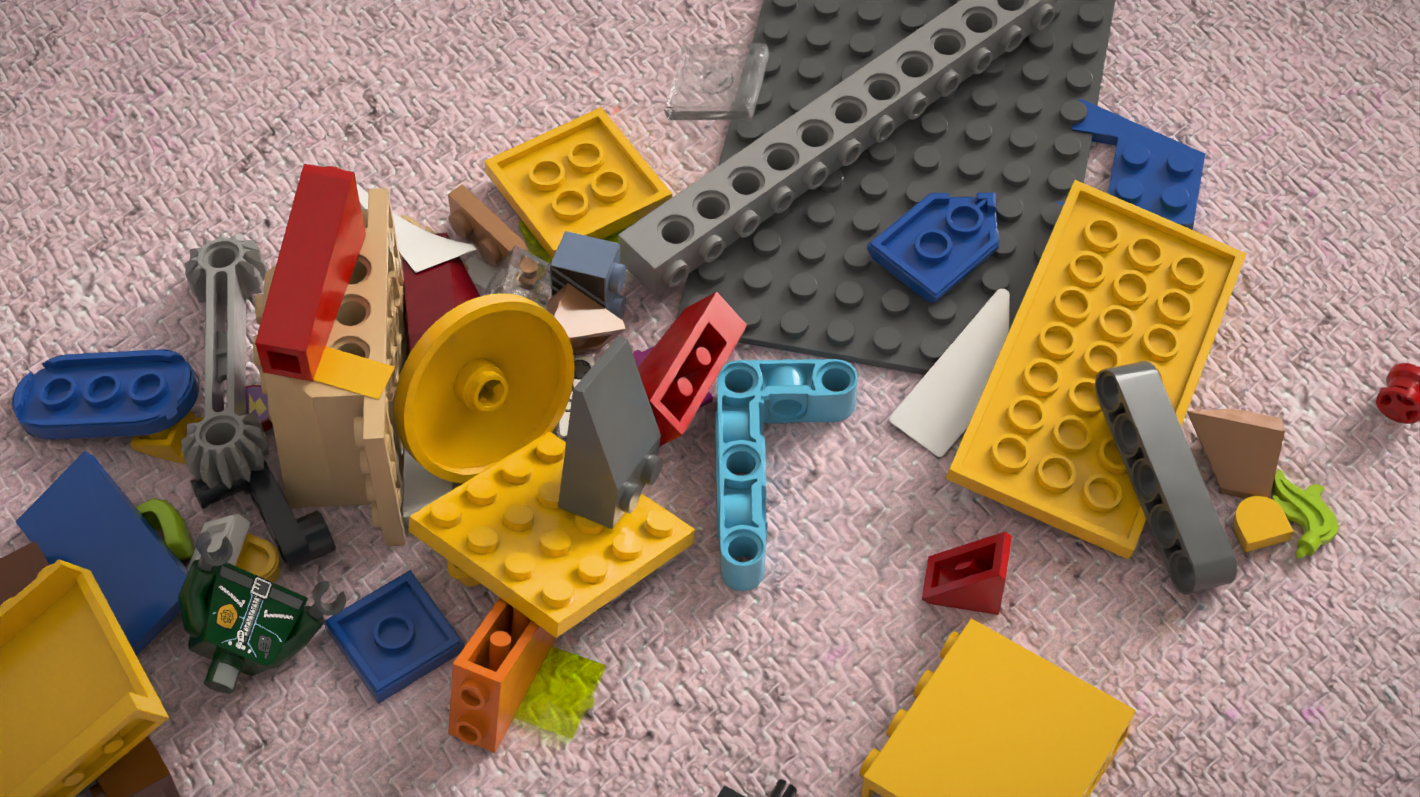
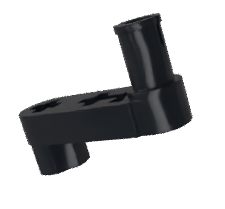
M265 460L264 469L250 471V482L243 479L235 480L231 489L223 484V482L210 489L203 482V479H193L190 481L202 510L243 491L245 495L250 494L289 571L336 550L329 528L318 510L295 519Z

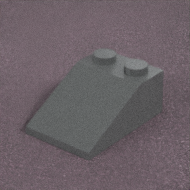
M618 336L573 389L558 502L559 508L613 529L625 512L631 514L640 499L642 489L646 484L652 486L656 482L663 465V458L658 456L661 434L628 339Z

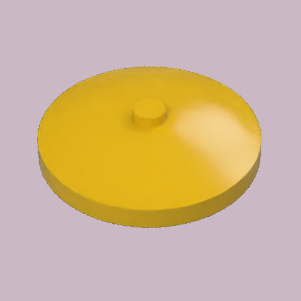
M490 294L477 297L458 305L439 318L422 335L410 352L396 386L394 398L395 425L400 441L409 455L438 478L455 483H465L545 433H552L567 407L574 381V354L564 327L551 313L532 300L513 294Z

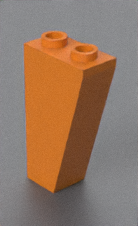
M501 598L497 600L453 663L448 729L449 735L457 737L469 745H476L493 753L500 746L557 639Z

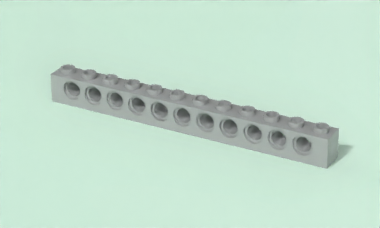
M960 0L618 234L620 263L626 265V269L654 296H658L669 287L680 285L690 272L705 262L714 261L726 247L740 237L745 238L751 235L760 223L773 214L784 212L792 204L793 200L809 189L818 188L830 174L843 165L848 166L855 162L863 151L876 142L885 141L897 127L907 120L918 118L927 106L942 96L947 97L952 94L960 83L973 74L982 73L994 59L1006 51L1011 52L1015 50L1022 40L1037 29H1045L1055 17L1056 0Z

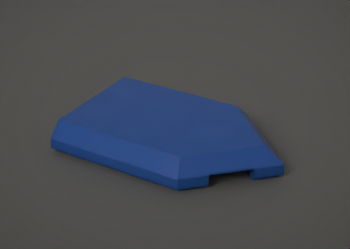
M929 193L867 245V250L875 262L928 303L937 302L999 249L996 193H977L976 197H950L949 193Z

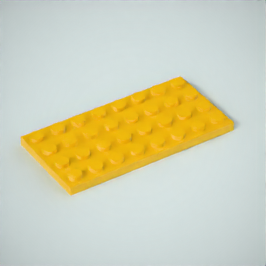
M1075 180L945 479L1129 560L1136 548L1146 517L1095 392L1096 376L1099 371L1106 368L1140 361L1151 362L1161 377L1178 421L1182 426L1247 253Z

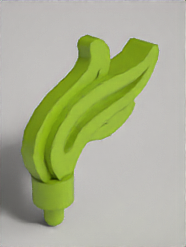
M1279 469L1274 477L1272 486L1274 496L1272 500L1281 506L1288 520L1296 522L1303 527L1304 534L1297 541L1298 549L1295 552L1296 558L1303 559L1306 555H1313L1321 545L1335 539L1339 528L1337 518L1321 498L1325 489L1323 486L1313 484L1304 491L1291 483L1285 477L1283 471Z

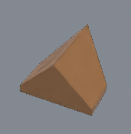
M569 283L541 306L551 313L564 327L570 339L573 353L601 349L626 329L622 319Z
M1234 408L1187 411L1220 485L1219 493L1245 499L1252 496L1270 498L1285 434L1282 418Z

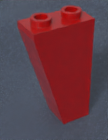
M304 164L255 341L263 373L313 382L366 237L354 172L345 171L334 166L322 167Z
M718 292L685 308L637 367L661 434L659 447L683 436L747 327L746 323Z

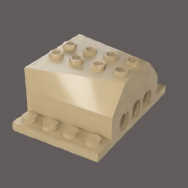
M388 188L368 189V209H361L366 237L326 347L394 366L395 369L380 399L377 400L314 380L312 382L263 373L262 367L260 378L262 393L268 395L269 420L273 423L285 496L289 507L308 508L372 504L373 527H382L385 546L405 545L406 526L402 518L404 501V446L400 441L395 425L394 398L400 373L407 360L408 323L404 277ZM276 265L265 273L264 294H256L255 296L257 324L261 323ZM254 335V337H253V358H254V363H255V366H261L260 360H259V356H258V352H257V348H256V345H255V341H256L257 335Z

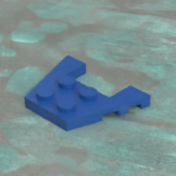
M1078 99L1077 101L1082 102L1086 106L1087 116L1082 123L1072 125V131L1092 134V142L1116 146L1108 194L1193 230L1205 153L1088 101ZM1057 201V203H1058V204H1061V205H1064V203H1065V202Z

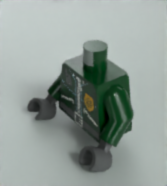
M207 531L201 533L196 540V547L201 557L192 562L178 594V602L184 630L190 635L189 649L196 654L211 659L204 685L214 691L231 694L234 692L240 672L255 676L269 668H279L305 648L325 623L324 614L336 615L344 609L346 596L344 591H342L334 602L323 603L321 597L329 589L330 584L329 581H321L315 585L313 590L314 604L312 606H305L308 597L227 563L232 556L233 547L226 536L222 539V544L217 551L207 552L212 541V536Z

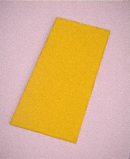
M325 347L313 380L379 400L395 367Z

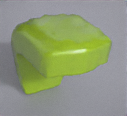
M155 497L138 505L136 508L153 529L163 530L165 543L180 562L191 560L195 548L190 537V529L186 526L185 519L181 517L180 511L175 509L172 503H169L167 500H159Z

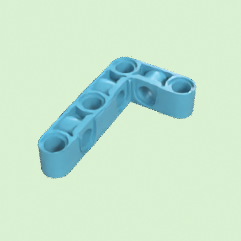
M838 359L737 360L725 364L717 377V411H715L717 539L719 538L720 574L728 587L738 591L752 590L759 586L764 579L768 521H766V454L763 424L838 422L850 417L855 410L858 382L857 372L850 363ZM835 389V390H840V391H839V392H833V391H830V390ZM738 390H739V391H744V392H743V393H735V392H733V391H738ZM735 472H746V473H748V474H747V475H743V476H739V475H735V474H733V473H735ZM744 556L749 557L752 560L748 562H738L734 560V558Z

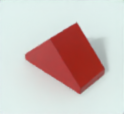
M1002 532L928 556L922 600L932 605L999 615L1012 536L1007 532Z

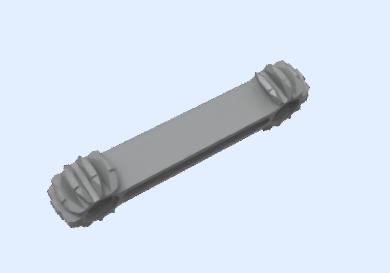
M221 232L216 240L211 241L203 238V247L191 249L190 259L185 263V275L192 294L197 298L198 302H206L204 419L201 422L186 424L187 436L181 440V450L189 472L194 475L196 480L203 479V482L210 489L220 482H223L229 489H231L235 480L243 479L250 482V471L264 469V457L269 454V442L261 421L257 419L255 414H246V297L250 294L263 292L262 284L267 267L260 248L255 244L254 240L244 239L241 233L227 238ZM227 306V332L225 333V307ZM224 380H227V407L224 410Z

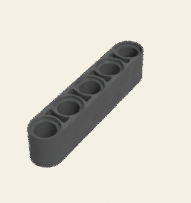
M1140 361L1099 371L1095 381V392L1175 588L1180 593L1187 595L1232 583L1237 574V562L1157 369L1151 362Z

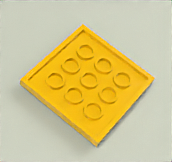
M548 432L409 517L408 531L557 638L693 545L695 529L642 493L634 511L631 514L625 512L613 529L559 508L558 502L566 442L553 433Z

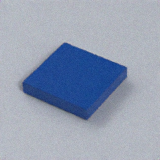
M411 570L346 607L340 613L329 617L324 623L326 631L378 704L455 658L465 647L463 640Z

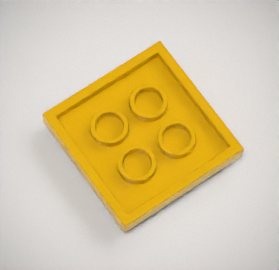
M602 107L484 161L485 173L552 260L565 231L604 239L633 225L672 198L671 191Z

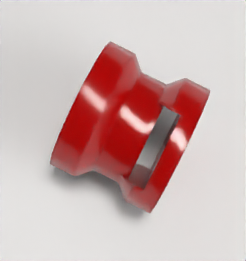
M1409 363L1395 364L1390 368L1386 377L1387 387H1382L1375 400L1377 408L1386 417L1396 422L1405 424L1416 423L1420 420V367Z

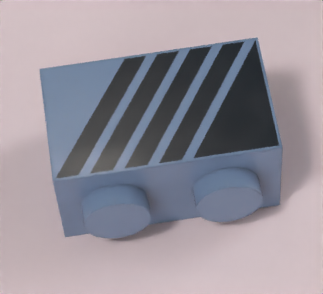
M565 231L550 264L551 297L569 283L605 309L623 319L626 308V296L620 295L625 281L626 265L620 264V244Z

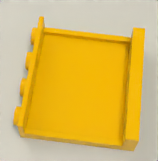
M58 559L54 564L43 568L38 573L36 579L16 596L9 598L0 605V797H75L169 719V716L91 570Z
M971 618L961 634L956 631L950 634L940 652L939 658L943 659L935 672L929 669L924 672L913 693V697L917 699L908 712L901 708L896 713L886 732L889 740L881 751L875 748L871 750L859 771V776L863 778L861 797H872L875 792L882 797H1090L1128 736L1136 710Z

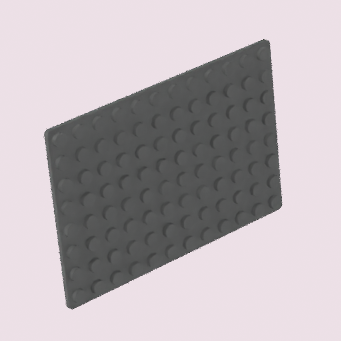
M764 0L718 166L960 0ZM1056 0L1055 17L1045 29H1037L1022 40L1015 50L1011 52L1006 51L994 59L982 73L973 74L960 83L952 94L947 97L942 96L927 106L918 118L907 120L897 127L885 141L876 142L863 151L855 162L848 166L843 165L830 174L818 188L809 189L793 200L792 204L784 212L773 214L760 223L751 235L745 238L740 237L726 247L714 261L705 262L690 272L676 319L688 306L718 292L747 325L738 341L739 343L926 375L999 289H1006L1010 294V330L1050 238L1051 228H1054L1063 208V205L1058 204L1057 201H1066L1075 180L1082 183L1085 180L1092 134L1072 131V125L1082 123L1087 116L1086 106L1082 102L1077 101L1078 99L1098 105L1116 0ZM929 193H949L950 197H976L977 193H996L999 249L937 302L928 303L875 262L867 250V245Z

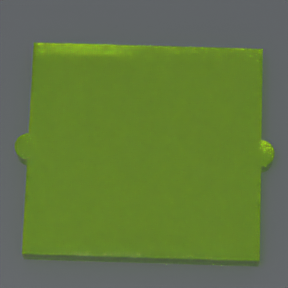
M551 646L515 712L514 718L573 739L587 708H592L595 705L593 695L605 672L606 665Z

